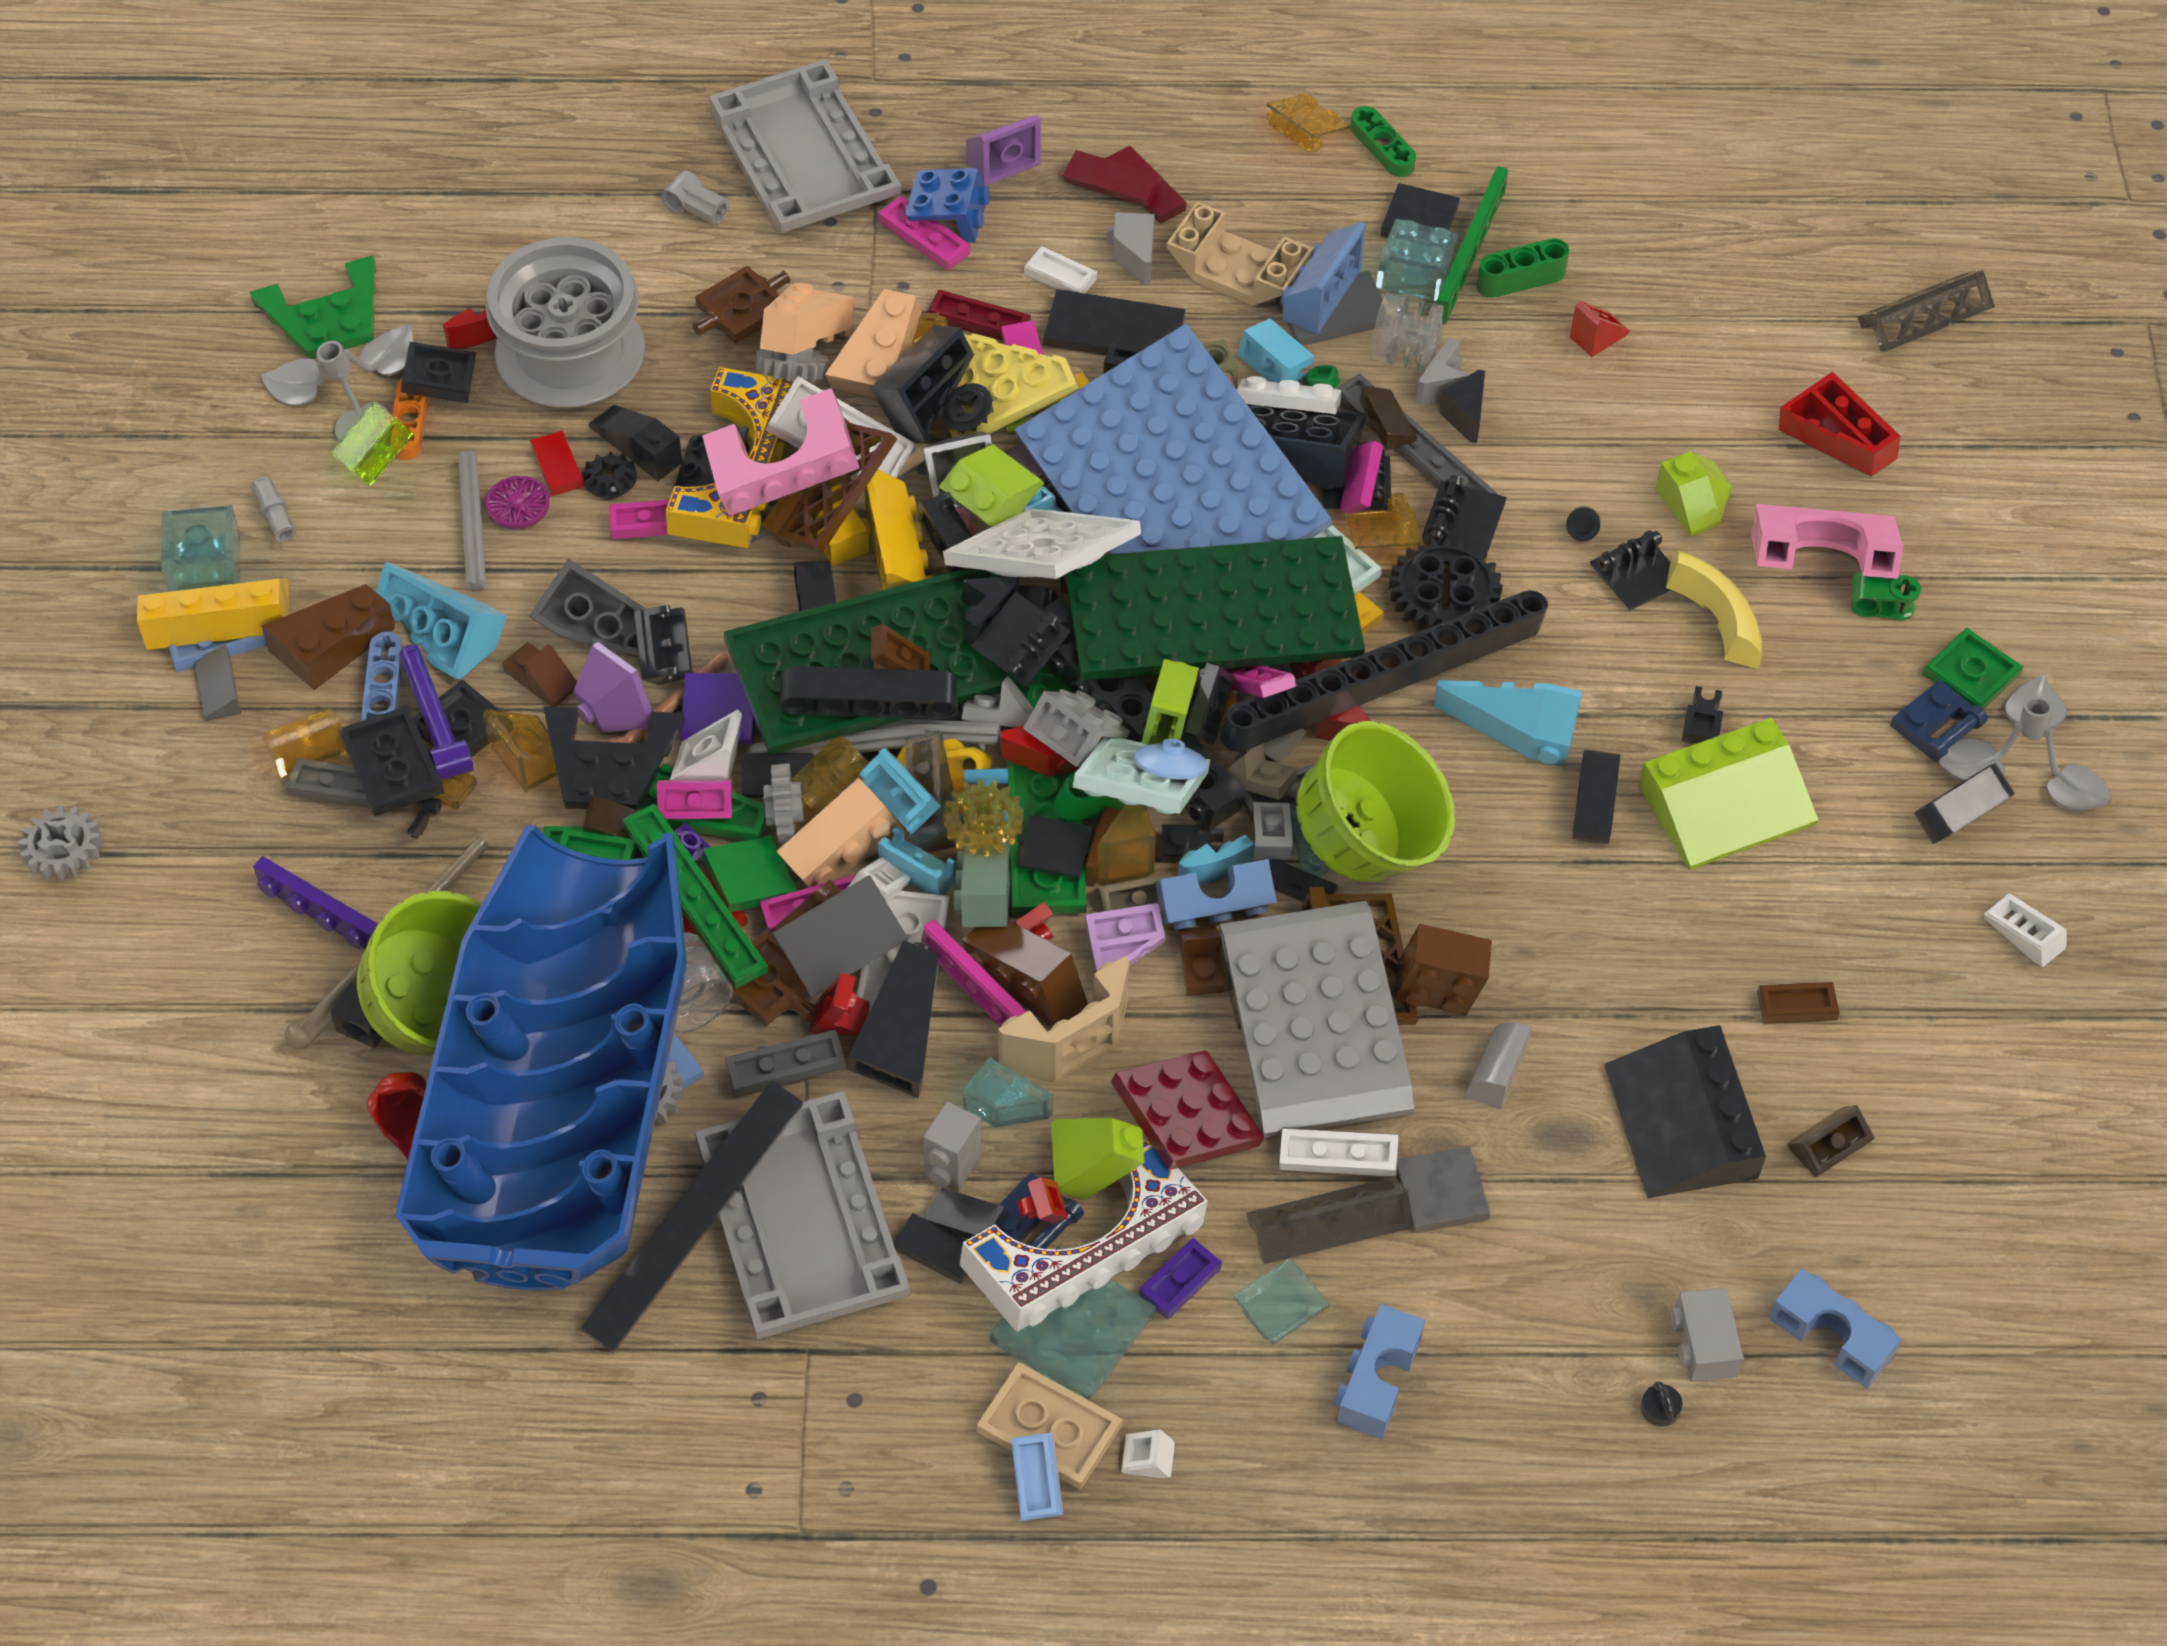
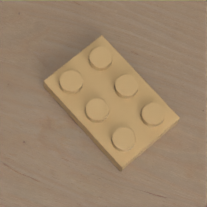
M1018 1362L976 1425L977 1433L1011 1452V1438L1053 1433L1059 1478L1081 1490L1121 1429L1123 1419Z

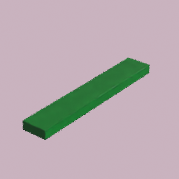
M1497 166L1438 295L1434 322L1443 325L1448 322L1506 192L1509 173L1507 168Z
M653 804L622 819L624 829L644 858L648 857L649 844L661 839L663 833L673 834L682 913L733 987L737 989L768 973V965L657 806Z

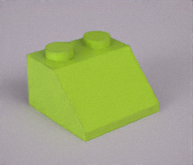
M992 444L960 459L939 485V488L944 492H950L953 501L991 528L1021 513L1044 482Z

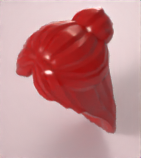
M395 1072L378 1082L375 1090L368 1097L367 1110L383 1136L393 1143L408 1160L427 1083L421 1075L415 1072Z

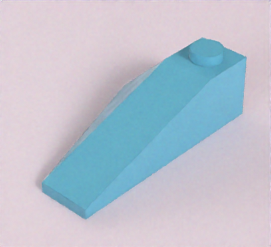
M389 562L384 563L376 593L389 603L392 617L396 621H401L411 633L409 637L414 644H420L428 654L426 658L432 666L455 679H461L497 648L507 615L483 602Z
M1438 680L1433 707L1529 759L1537 760L1547 765L1565 767L1583 691L1548 683H1535L1534 688H1516L1514 682H1502L1501 687H1485L1480 681Z

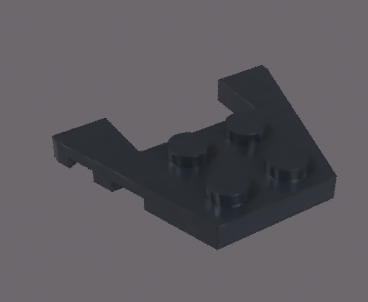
M545 706L544 714L565 808L588 810L590 799L598 797L638 811L658 775L657 770L664 757H668L677 733L681 732L685 726L684 713L652 711L646 744L575 740L579 717L577 708Z

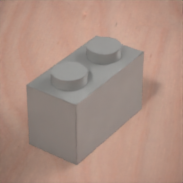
M947 1101L923 1137L925 1175L938 1186H949L960 1191L982 1157L981 1118Z
M1727 1287L1680 1292L1675 1308H1671L1670 1318L1673 1331H1679L1682 1344H1679L1678 1348L1679 1360L1682 1368L1687 1367L1690 1382L1738 1377L1744 1358Z

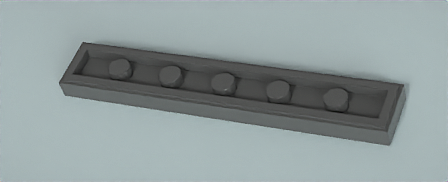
M1360 373L1336 389L1341 390L1340 403L1349 411L1366 413L1360 403L1361 387L1375 386ZM1404 412L1417 436V441L1393 448L1398 454L1437 488H1439L1441 480L1445 481L1451 475H1457L1463 478L1462 484L1466 487L1497 494L1495 490ZM1366 414L1365 425H1367L1373 432L1376 433L1372 423L1370 422Z

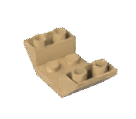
M1196 202L1166 246L1195 283L1252 306L1282 296L1285 288L1290 286L1296 278L1301 265H1305L1311 256L1313 248L1284 236L1273 251L1226 232V213Z
M1126 956L1115 962L1111 961L1103 964L1094 973L1093 1002L1073 1018L1057 1022L1050 1031L1047 1032L1031 1011L1021 1016H1013L1007 1019L998 1028L999 1069L1002 1073L1057 1082L1117 1047L1128 1003L1129 960Z

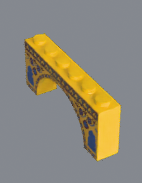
M719 367L710 390L712 414L733 421L741 428H749L748 435L753 442V449L748 457L750 460L764 464L784 460L787 447L786 442L768 432L766 428L795 380L788 382L784 378L773 379V376ZM715 483L698 487L675 486L666 509L667 534L748 548L752 536L759 534L761 526L760 513L761 510H767L769 502L729 516L718 495Z

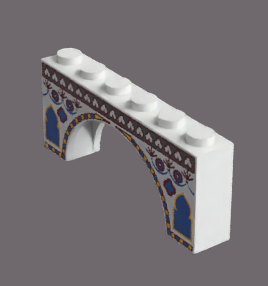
M1148 1139L1143 1141L1145 1163L1118 1179L1127 1197L1128 1211L1122 1221L1102 1238L1076 1248L1060 1250L1042 1249L1018 1242L1002 1232L996 1225H993L963 1242L960 1266L1016 1332L1028 1325L1035 1326L1041 1323L1050 1312L1061 1306L1065 1308L1072 1305L1081 1294L1091 1288H1101L1115 1274L1122 1270H1132L1146 1256L1153 1252L1160 1253L1164 1251L1175 1239L1184 1234L1191 1235L1203 1225L1208 1203L1207 1199L1179 1168L1167 1170Z

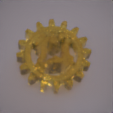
M978 779L977 787L972 788L966 782L963 784V793L956 790L952 792V801L945 802L943 820L944 827H947L948 839L956 838V847L958 849L968 845L970 846L971 855H974L979 848L983 849L985 856H989L990 848L995 847L1001 853L1004 852V842L1011 845L1015 844V834L1022 833L1024 811L1023 808H1020L1019 796L1011 797V788L1009 786L998 790L997 781L993 780L990 786L987 787L984 786L982 779ZM1003 811H1005L1008 816L1007 821L1004 820V815L1002 814ZM960 814H963L965 821L963 825L959 820Z

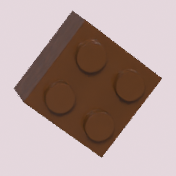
M1419 924L1398 961L1394 999L1405 1001L1413 1006H1427L1440 1009L1448 1014L1467 1015L1489 979L1492 940Z

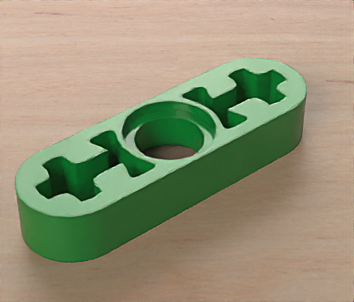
M1360 106L1354 109L1351 114L1350 124L1352 133L1390 174L1397 177H1406L1412 174L1415 169L1416 153L1376 109L1369 106ZM1378 138H1386L1390 140L1391 143L1387 145H1381L1375 142V140Z

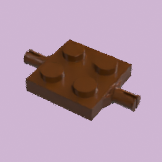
M747 265L695 296L696 306L707 316L692 324L695 333L701 336L716 327L722 330L735 343H738L762 328L764 309L780 296L777 293V289L790 283L789 275L782 270L772 278L766 279L755 273Z
M768 929L754 941H751L768 965V973L737 989L733 987L722 969L713 974L714 982L765 1027L783 1012L794 1009L805 1021L811 1020V1017L813 1018L817 1012V1008L813 1007L803 998L808 992L773 933Z

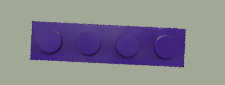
M264 856L254 864L253 868L258 880L257 886L265 895L271 898L277 896L285 901L297 914L303 915L305 913L314 918L324 930L328 932L334 930L343 935L346 941L357 949L367 948L370 937L378 923Z

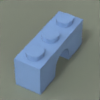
M1265 859L1226 867L1229 884L1224 895L1218 899L1210 898L1201 891L1197 873L1156 880L1155 885L1163 924L1173 923L1174 930L1196 926L1195 918L1209 916L1210 923L1232 919L1231 911L1245 909L1246 916L1268 912L1267 904L1277 903L1269 860Z
M1803 1268L1777 1297L1769 1315L1771 1321L1799 1341H1802L1810 1331L1816 1328H1829L1835 1331L1842 1338L1844 1345L1834 1366L1866 1389L1871 1386L1892 1360L1902 1340L1889 1325L1884 1322H1877L1863 1312L1855 1301L1842 1297L1829 1288V1285L1821 1277L1811 1275Z
M1383 1304L1379 1305L1375 1317L1368 1315L1361 1333V1338L1366 1341L1362 1351L1354 1350L1348 1365L1347 1372L1353 1374L1348 1385L1341 1383L1334 1401V1406L1339 1407L1337 1423L1380 1439L1384 1438L1396 1407L1399 1387L1382 1381L1377 1376L1376 1371L1385 1366H1396L1407 1371L1410 1370L1423 1336L1424 1319Z

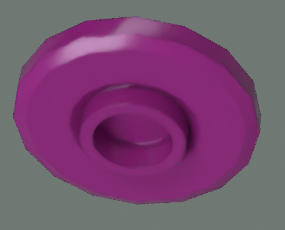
M512 476L500 480L491 487L486 495L485 506L490 519L497 525L508 529H523L535 525L545 517L550 506V496L546 487L537 479L528 476Z

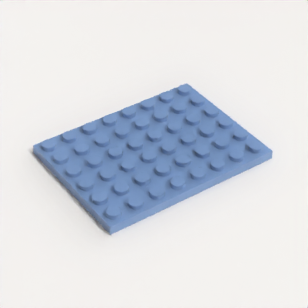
M1187 323L1014 429L1019 440L1071 513L1140 521L1141 534L1110 550V554L1313 538L1333 525L1331 517Z

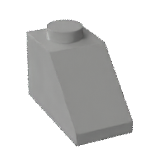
M1115 212L1114 226L1108 225L1107 245H1113V259L1140 282L1150 285L1154 214Z

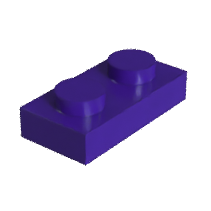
M1192 1238L1139 1288V1296L1169 1320L1221 1270L1222 1261L1196 1239Z

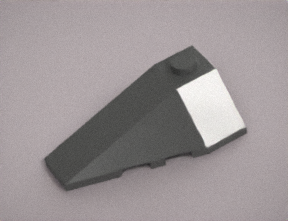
M568 558L529 617L559 637L589 645L599 642L609 650L639 658L634 611L645 610L646 608Z

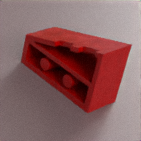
M1833 371L1780 407L1779 431L1871 477L1898 459L1900 435Z

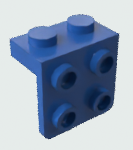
M979 168L920 170L917 172L906 209V216L910 221L955 219L962 239L966 242H976L978 231L984 225L983 212L985 205H989L990 190L988 186L984 185Z

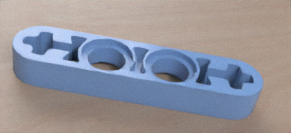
M381 632L375 635L369 644L361 721L398 709L403 668L399 652L403 647L401 639L393 632ZM390 646L388 660H384L382 652L385 650V647ZM381 673L393 675V678L386 683L374 681L375 677ZM380 701L390 704L389 708L383 712L371 710V707Z

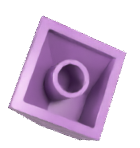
M1038 115L996 127L966 139V162L971 168H979L985 186L1041 165V119Z
M601 643L593 644L574 689V694L579 704L576 707L579 717L585 724L589 725L591 723L602 732L649 728L652 709L638 671Z

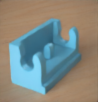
M1270 318L1244 330L1237 355L1268 382L1277 383L1283 380L1302 382L1305 380L1306 374L1300 371L1313 364L1315 358L1312 353Z
M883 748L860 773V776L864 779L862 782L878 797L901 824L913 834L941 806L897 758Z
M895 826L892 841L890 842L889 839L883 837L878 843L879 858L885 857L909 875L911 878L909 884L922 892L944 895L956 882L957 862L951 858H948L947 863L937 859L905 840L904 831Z

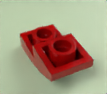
M468 308L443 324L448 348L463 349L473 347L497 338L489 325L486 309L477 315L471 308Z

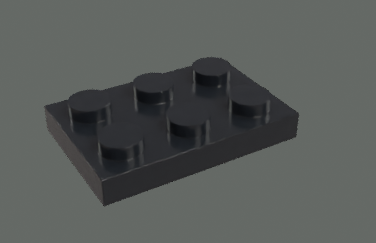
M408 706L338 729L341 741L374 817L444 793L442 781Z

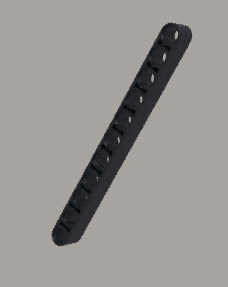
M1523 591L1295 680L1296 687L1265 698L1254 696L1230 706L1226 712L1221 732V741L1227 749L1237 752L1246 751L1533 637L1541 629L1548 608V601L1544 595L1537 591Z

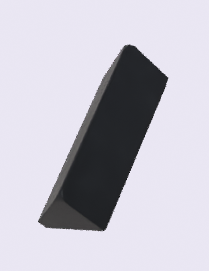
M742 754V795L748 798H764V785L772 784L771 765L789 763L792 783L801 782L802 797H815L814 754Z

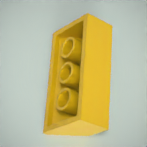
M877 470L864 492L866 514L872 532L871 538L882 590L931 578L932 575L925 576L924 571L929 569L926 548L920 549L918 544L923 542L920 522H914L912 517L917 516L914 495L908 496L905 482Z
M288 578L139 595L137 623L147 650L168 648V646L173 644L185 646L198 644L197 642L203 641L217 642L263 636L262 625L288 615L289 581Z

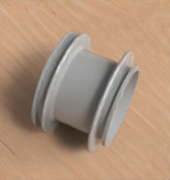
M559 237L537 241L518 249L502 261L494 271L488 285L486 314L489 325L497 337L495 345L496 367L501 378L510 389L521 397L537 404L551 407H579L599 402L614 395L635 377L644 359L645 339L643 331L635 319L639 306L638 289L625 261L614 251L602 244L574 237Z

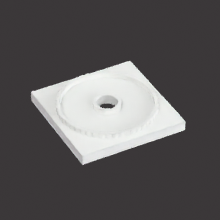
M1029 508L943 551L945 565L987 570L1001 576H1036L1057 579L1074 569L1092 564L1104 556L1106 552L1140 535V521Z

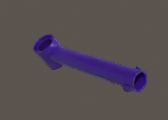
M413 644L403 647L399 652V656L435 747L429 750V755L440 779L444 780L474 771L466 741H455L420 648Z

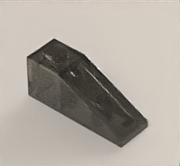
M938 730L905 738L906 769L941 806L913 834L908 831V838L927 853L960 846L958 807L942 733Z

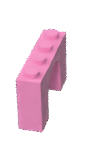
M832 388L800 399L807 424V436L800 449L782 461L764 464L750 460L745 444L735 424L702 435L717 492L729 516L859 469L842 409Z
M1756 504L1751 538L1757 566L1793 569L1795 550L1797 548L1826 547L1854 556L1859 561L1863 576L1898 579L1904 546L1894 516Z

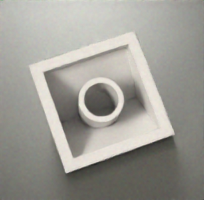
M737 709L682 741L670 780H729L737 754L742 719L741 712Z

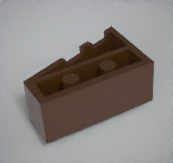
M367 584L261 626L268 651L314 690L367 651L371 639L381 632H392L395 629L389 603Z
M1008 920L1005 927H975L962 939L966 952L1012 998L1051 1028L1061 1020H1069L1078 1015L1088 1005L1072 954Z

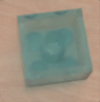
M1396 219L1381 253L1376 287L1437 301L1455 260L1459 233L1448 231L1445 228H1434L1417 224L1411 220L1403 221Z
M233 505L162 512L161 567L169 592L240 583V529Z

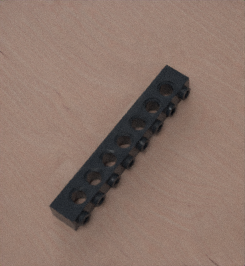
M1060 599L1041 609L1046 614L1051 612L1060 619L1059 623L1071 631L1069 636L1046 663L1050 672L1054 676L1060 677L1070 688L1071 693L1076 694L1077 691L1084 692L1095 699L1094 706L1101 711L1108 710L1118 715L1123 720L1121 725L1130 731L1128 737L1123 739L1142 743L1154 695L1135 676L1081 680L1070 609ZM1183 727L1180 741L1185 744V747L1196 751L1205 759L1210 760L1208 774L1185 805L1189 816L1208 831L1241 810L1246 790L1196 738L1185 732L1186 728Z

